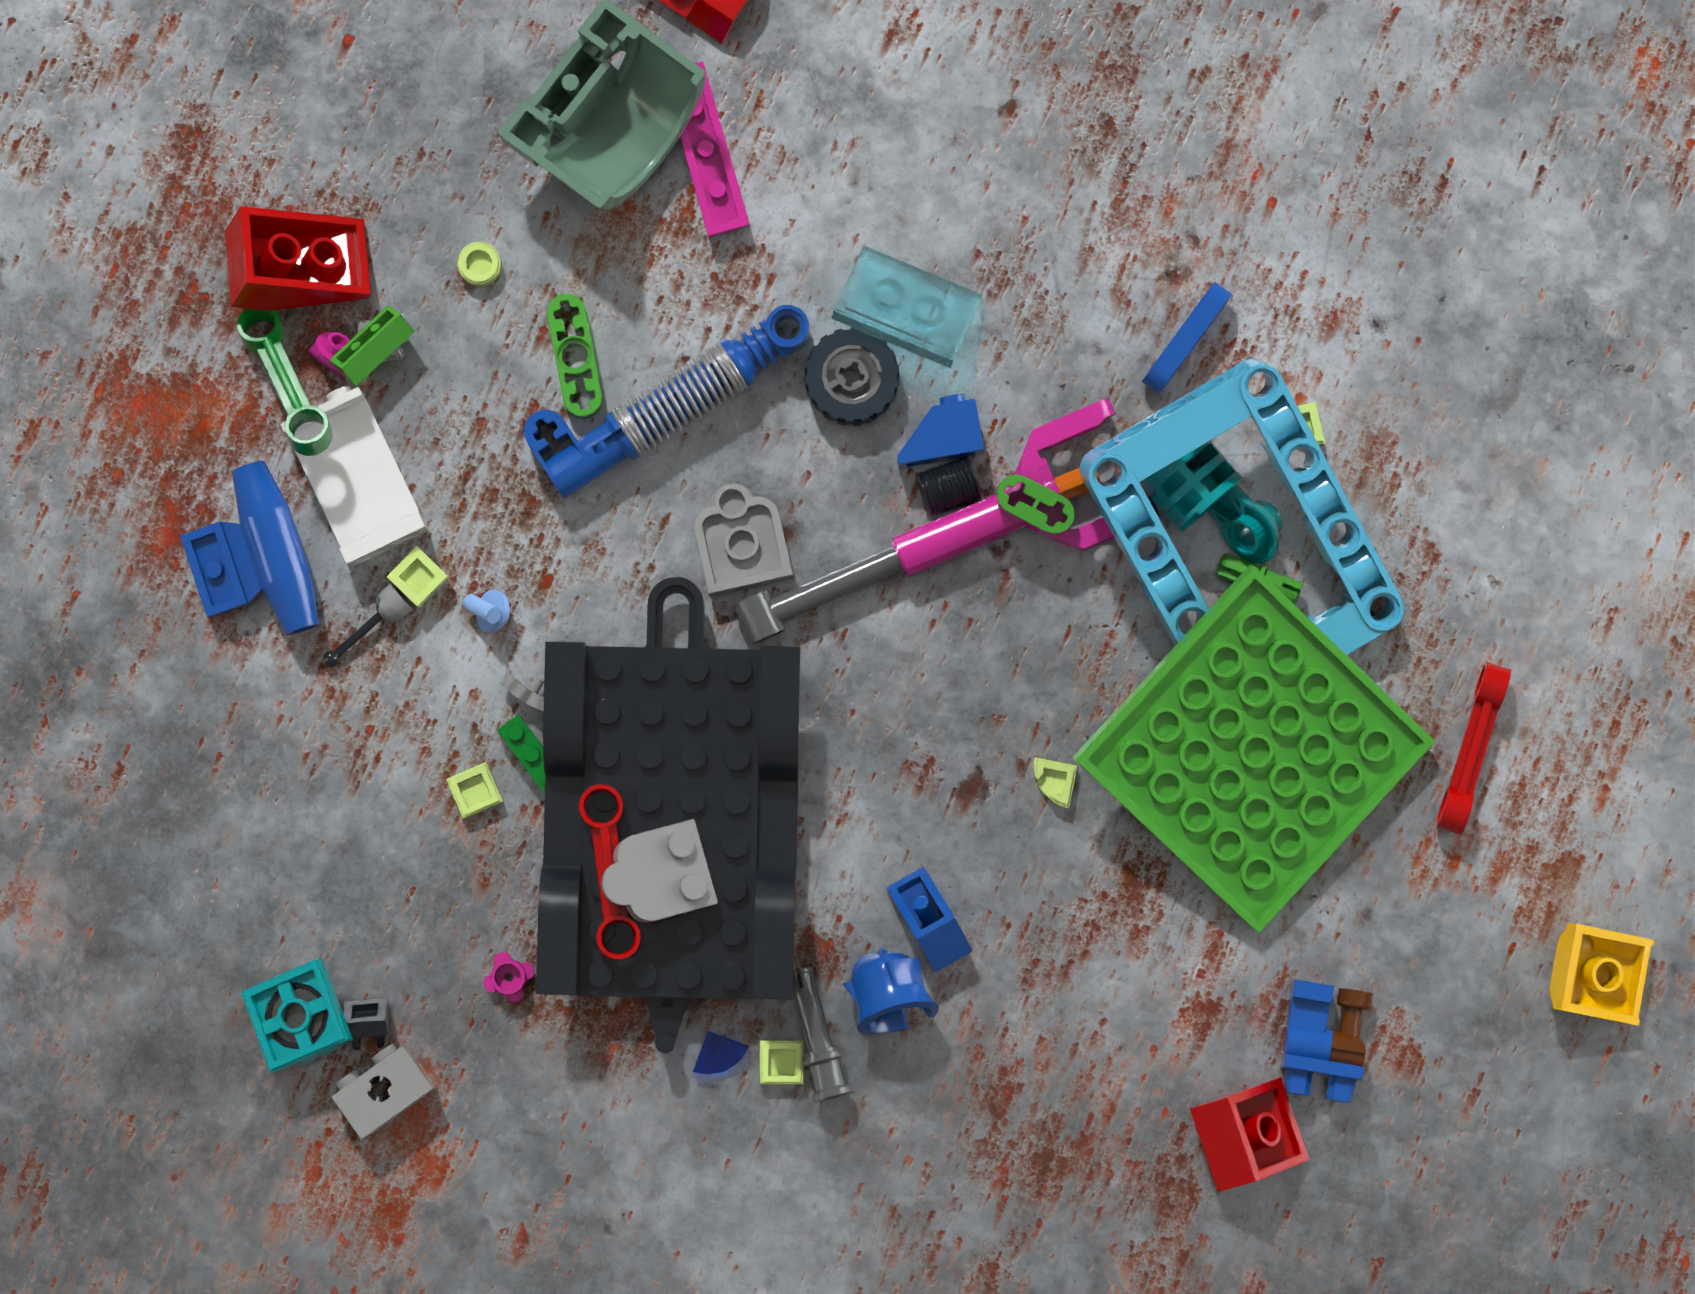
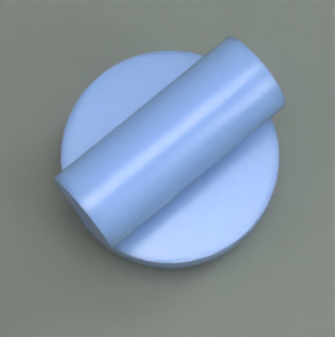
M489 590L481 598L474 594H469L463 600L464 609L476 615L477 624L484 632H498L509 619V601L506 594L502 591Z

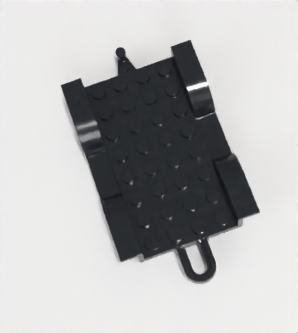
M682 577L666 578L656 584L650 592L647 604V643L645 647L587 646L585 642H545L543 708L545 808L543 864L540 875L536 994L645 997L656 1035L655 1046L659 1052L664 1054L674 1049L690 998L793 1000L800 647L761 646V650L704 648V599L699 588L690 580ZM672 594H681L689 602L688 648H663V607L667 597ZM598 784L613 787L622 798L623 812L617 822L619 842L635 834L694 819L718 904L650 923L637 921L629 914V918L637 924L640 930L641 940L637 951L629 958L623 960H614L605 956L600 951L596 938L598 928L603 922L591 827L583 821L580 815L579 802L582 794L589 787ZM599 791L589 796L585 804V810L593 821L606 823L615 816L618 804L612 794L607 791ZM613 922L603 932L604 946L612 953H624L634 943L635 936L633 930L623 922Z

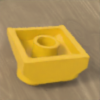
M1569 923L1558 939L1549 986V995L1553 1009L1639 1026L1640 1019L1638 1017L1651 946L1654 945V940Z

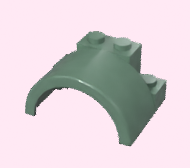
M609 0L600 1L579 28L578 33L580 36L529 102L524 99L498 132L503 143L534 166L540 165L595 207L603 211L613 209L627 200L663 162L692 118L703 94L706 81L705 71ZM618 51H625V57L619 70H617L608 59ZM552 134H555L562 141L552 146L550 138Z

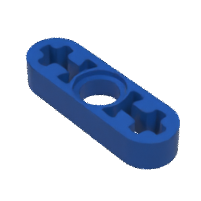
M1217 282L1212 284L1142 380L1145 385L1158 394L1163 391L1229 301L1232 293Z

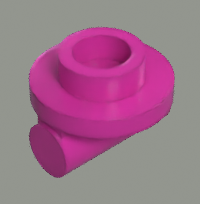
M338 332L321 333L310 347L308 354L343 379L344 376L330 359L350 339Z

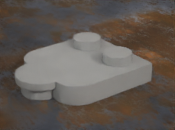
M730 483L721 486L712 497L711 507L701 511L694 523L695 536L709 597L794 578L781 519L776 505L765 497H753L751 492L743 485Z
M694 819L635 834L623 839L614 850V864L605 870L601 879V888L605 897L615 905L626 906L629 914L637 921L643 923L655 922L718 904Z

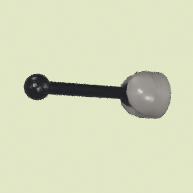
M390 583L376 598L377 613L334 651L329 650L325 652L323 663L331 668L337 666L340 662V657L382 619L398 621L414 609L399 589Z

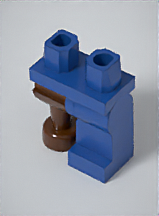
M1295 979L1291 981L1283 1055L1280 1068L1285 1069V1093L1309 1096L1312 1075L1319 1074L1329 1076L1326 1100L1350 1103L1356 1081L1363 1078L1366 1048L1360 1039L1362 1010L1368 1011L1371 1009L1373 994L1339 988L1337 1004L1344 1007L1339 1031L1326 1028L1334 986Z

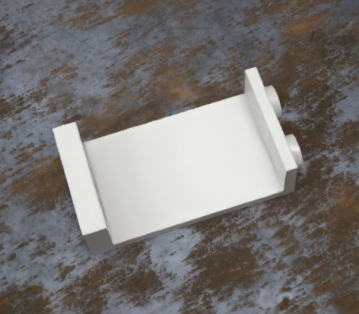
M348 385L326 395L328 401L317 406L327 415L333 436L329 447L322 453L314 456H304L297 452L296 454L341 547L339 548L346 564L353 568L429 530L363 392L359 387L351 390ZM283 422L280 425L284 433L287 435L285 430V422ZM306 422L297 428L294 436L302 440L312 439L320 434L324 425L318 422Z

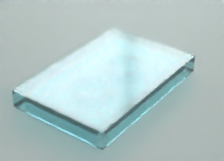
M863 246L833 310L831 319L951 368L983 295L867 246Z

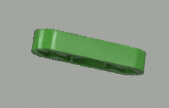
M561 294L550 302L547 309V317L563 401L571 415L576 418L587 419L596 415L603 404V395L588 316L583 302L577 296ZM569 304L572 310H579V315H575L572 322L575 333L584 330V337L568 336L558 341V334L567 335L564 321L562 319H555V314L562 312L561 305ZM571 345H580L587 351V360L579 368H570L563 362V353ZM591 371L592 379L583 378L587 393H595V399L589 400V408L581 409L578 403H571V398L578 395L576 381L572 380L566 383V376L580 377Z

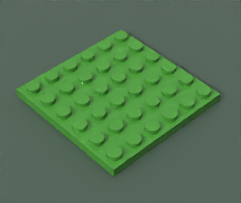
M1250 564L1072 758L1251 928L1260 933L1436 741L1266 576Z

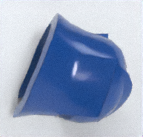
M881 947L877 953H870L861 957L853 967L852 981L843 983L857 1004V1030L862 1034H882L908 1030L909 1025L904 1010L906 1008L921 1007L929 1018L935 1017L939 1010L938 1004L930 997L924 987L919 958H909L907 955L898 952H890L884 947Z

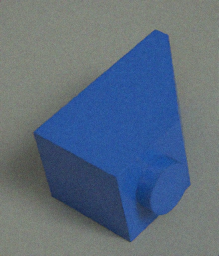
M954 394L939 398L940 405L931 407L897 455L898 469L959 459V457L964 458L965 455L968 457L983 455L984 444L975 398L966 400L965 394Z
M924 866L886 887L934 972L941 970L973 951L956 918Z

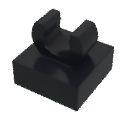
M388 998L344 1001L343 1014L353 1041H351L353 1048L360 1050L361 1037L375 1036L377 1047L383 1048L389 1026L390 1011Z

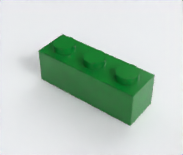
M517 714L497 731L545 794L543 745L523 718Z

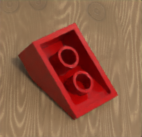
M240 206L225 230L231 307L273 311L368 299L371 295L364 219Z

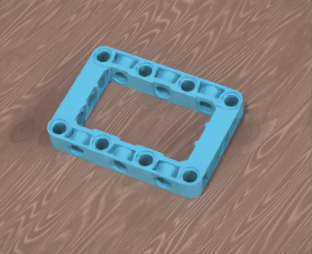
M1258 359L1242 361L1084 455L1080 463L1081 478L1174 646L1190 630H1180L1179 620L1181 616L1186 612L1195 611L1197 615L1196 624L1209 608L1139 482L1249 417L1253 419L1265 441L1262 443V446L1284 487L1293 493L1305 514L1302 520L1326 563L1334 568L1345 588L1342 591L1344 596L1341 597V603L1315 618L1311 615L1308 618L1346 655L1388 630L1393 629L1400 623L1404 615V604L1401 596L1282 376L1270 365ZM1256 373H1263L1265 377L1263 389L1258 393L1251 394L1248 389L1250 378ZM1304 448L1306 456L1303 464L1295 469L1290 468L1289 457L1295 449ZM1104 462H1113L1115 470L1112 478L1105 482H1098L1096 477L1098 467ZM1342 522L1346 527L1345 535L1340 541L1333 543L1329 538L1330 531L1335 524ZM1146 537H1155L1156 547L1154 551L1148 556H1139L1138 546L1140 542ZM1378 597H1384L1386 601L1384 610L1379 615L1371 616L1370 605L1372 601Z

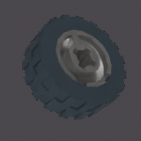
M850 327L849 330H842L841 328L834 330V333L829 336L826 334L810 351V356L805 365L806 391L812 401V405L823 414V417L828 420L837 421V424L845 426L846 424L862 425L864 422L876 420L880 414H884L889 409L890 404L894 401L899 386V365L893 350L888 347L887 342L882 337L878 338L874 335V332L858 330L857 327Z

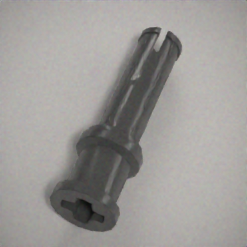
M813 967L799 969L800 974L793 971V1000L808 1052L804 1055L803 1063L805 1067L810 1068L816 1093L813 1095L814 1102H820L852 1092L851 1087L845 1085L839 1064V1059L842 1057L841 1050H838L837 1046H832L813 975Z

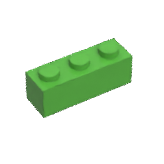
M388 305L339 350L330 361L347 380L357 386L360 382L366 380L377 366L385 362L393 351L404 344L415 331L401 313Z

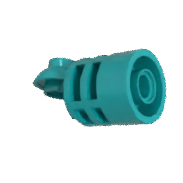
M1211 440L1139 482L1146 493L1181 532L1187 530L1208 512L1218 523L1222 536L1229 547L1241 558L1252 563L1263 564L1272 560L1279 548V532L1283 522L1281 514L1276 507L1265 500L1253 502L1238 485L1243 480V476Z

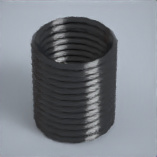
M966 455L964 458L959 457V460L947 461L946 464H939L938 467H931L930 470H923L915 474L924 505L931 517L933 515L937 516L938 513L946 512V510H953L954 507H962L966 503H974V501L981 500L983 497L972 463Z

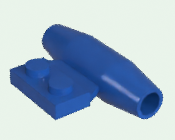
M257 461L236 468L232 471L240 524L219 521L180 536L206 616L213 618L249 605L263 591L287 636L317 627L319 625L311 570L290 508L265 461Z

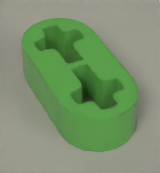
M1019 474L1008 476L998 485L996 491L997 502L1007 513L1050 534L1062 533L1072 525L1075 517L1074 507L1064 496ZM1018 482L1022 483L1025 486L1023 493L1034 499L1032 506L1020 501L1015 506H1010L1007 503L1009 496L1004 493L1005 487H1014ZM1039 502L1047 507H1053L1056 502L1063 505L1061 513L1067 516L1064 523L1056 522L1053 527L1049 526L1046 523L1048 516L1036 509Z

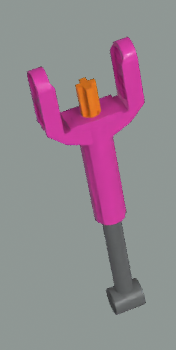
M1110 399L1098 401L1033 429L1014 475L1025 476L1064 496L1068 500L1089 492L1081 478L1080 467L1053 478L1045 457L1040 459L1038 453L1099 428L1104 420L1116 415ZM1096 472L1097 481L1101 482L1099 474ZM1018 482L1014 487L1004 490V493L1009 496L1007 503L1010 506H1015L1019 501L1032 506L1034 499L1023 493L1025 486L1022 483ZM993 494L892 537L893 548H888L771 598L769 591L766 590L743 599L732 606L749 645H753L785 631L782 623L785 620L894 575L901 570L908 577H911L1024 528L1048 536L1056 542L1081 552L1113 539L1114 536L1103 517L1072 531L1069 527L1066 531L1059 534L1046 533L1004 511L997 502L996 494ZM1154 501L1150 502L1151 505L1153 506V508H1154V510H1155L1157 516L1160 518V515H1159V513H1158V511H1157V508H1156V506H1155V504H1154ZM1039 502L1036 509L1048 516L1046 523L1049 526L1053 527L1056 522L1064 523L1067 516L1061 513L1063 505L1056 502L1053 507H1047Z

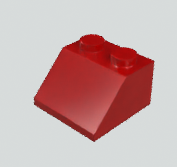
M1281 1077L1190 1108L1195 1128L1218 1192L1259 1181L1309 1160Z

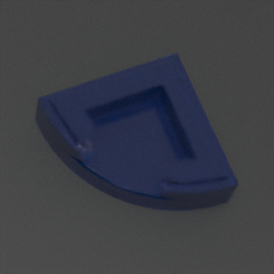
M708 1031L693 1072L700 1074L724 1072L732 1068L743 1058L749 1046Z

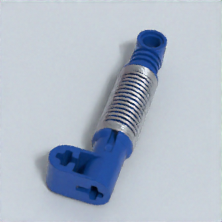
M782 305L775 308L767 318L758 323L761 328L757 330L755 326L751 327L749 330L752 334L749 336L746 332L740 334L741 341H738L737 338L732 340L723 339L717 342L716 345H713V347L706 349V354L711 360L710 364L702 353L699 354L700 361L693 357L694 365L686 362L688 369L680 366L681 373L679 374L677 370H674V378L667 374L669 381L666 382L661 378V386L654 382L655 390L648 387L649 394L641 391L643 398L640 399L638 395H635V403L628 399L629 407L622 403L615 410H611V412L606 414L604 423L579 439L575 438L564 419L558 413L551 410L537 411L527 419L524 426L525 439L563 499H565L627 458L636 460L639 456L642 457V454H646V451L649 452V444L651 447L656 448L655 440L662 444L661 436L669 439L668 432L671 435L676 433L674 428L682 431L681 423L686 427L689 425L687 420L695 423L694 415L697 418H701L700 411L703 414H708L707 407L710 410H714L713 403L720 406V399L727 402L726 394L729 397H734L732 389L736 393H740V390L744 391V388L747 389V387L753 384L754 376L759 374L757 368L767 369L766 362L770 361L772 365L777 362L775 356L779 355L782 359L790 353L801 350L807 344L810 337V327L806 314L800 308L793 305ZM785 319H792L800 325L798 335L792 339H783L776 333L777 325ZM544 424L550 429L558 427L554 430L553 435L559 445L569 438L573 441L572 444L545 461L541 456L552 450V448L545 439L536 440L541 436L539 428Z

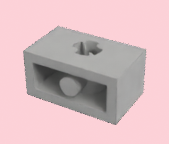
M392 1043L371 1058L375 1066L362 1075L356 1069L336 1083L340 1091L331 1097L361 1140L371 1136L437 1088L407 1045L396 1049ZM377 1077H380V1081L389 1079L392 1084L387 1090L390 1097L385 1101L383 1096L375 1098L372 1094V1091L376 1089L374 1080Z

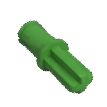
M1225 553L1221 557L1216 569V575L1219 578L1234 583L1251 564L1266 576L1294 605L1296 604V599L1300 595L1304 582L1296 581L1271 571L1266 563L1261 567L1229 553Z

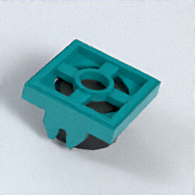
M315 959L241 991L270 1073L276 1074L294 1065L315 1062L317 1057L331 1055L336 1047L353 1041L324 959Z

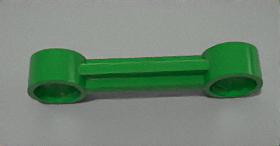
M246 308L238 318L237 329L244 347L248 351L259 355L288 416L285 422V430L292 448L304 456H314L322 453L329 447L332 441V429L325 412L310 404L282 345L284 329L276 310L268 311ZM270 321L275 324L274 329L264 337L253 338L246 335L248 329L256 322ZM306 422H318L324 425L320 434L312 439L302 440L294 436L297 428Z

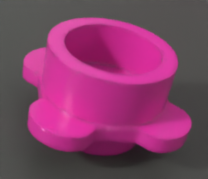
M500 952L494 957L495 966L491 971V975L485 977L484 987L488 992L493 993L497 991L506 995L510 1002H519L524 997L523 988L527 980L534 976V968L529 962H517L511 958L509 953ZM507 973L513 975L512 981L508 982L505 980Z

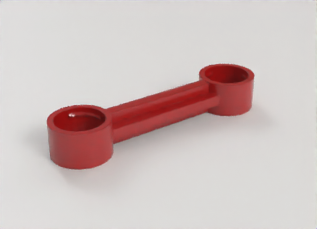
M1485 662L1481 670L1473 697V706L1451 780L1438 812L1436 828L1462 835L1472 809L1475 787L1495 720L1511 677V669Z
M598 784L589 787L582 794L579 802L580 815L583 821L591 827L603 922L598 928L596 938L597 945L605 956L614 960H623L629 958L637 951L641 940L640 930L637 924L629 918L626 906H619L610 902L605 897L601 888L603 873L609 866L614 864L613 854L616 846L619 844L617 822L622 816L623 801L620 794L613 787ZM595 792H609L614 796L618 804L615 816L606 823L593 821L586 813V801ZM613 922H623L629 925L634 932L635 939L632 947L621 954L610 952L603 943V932Z

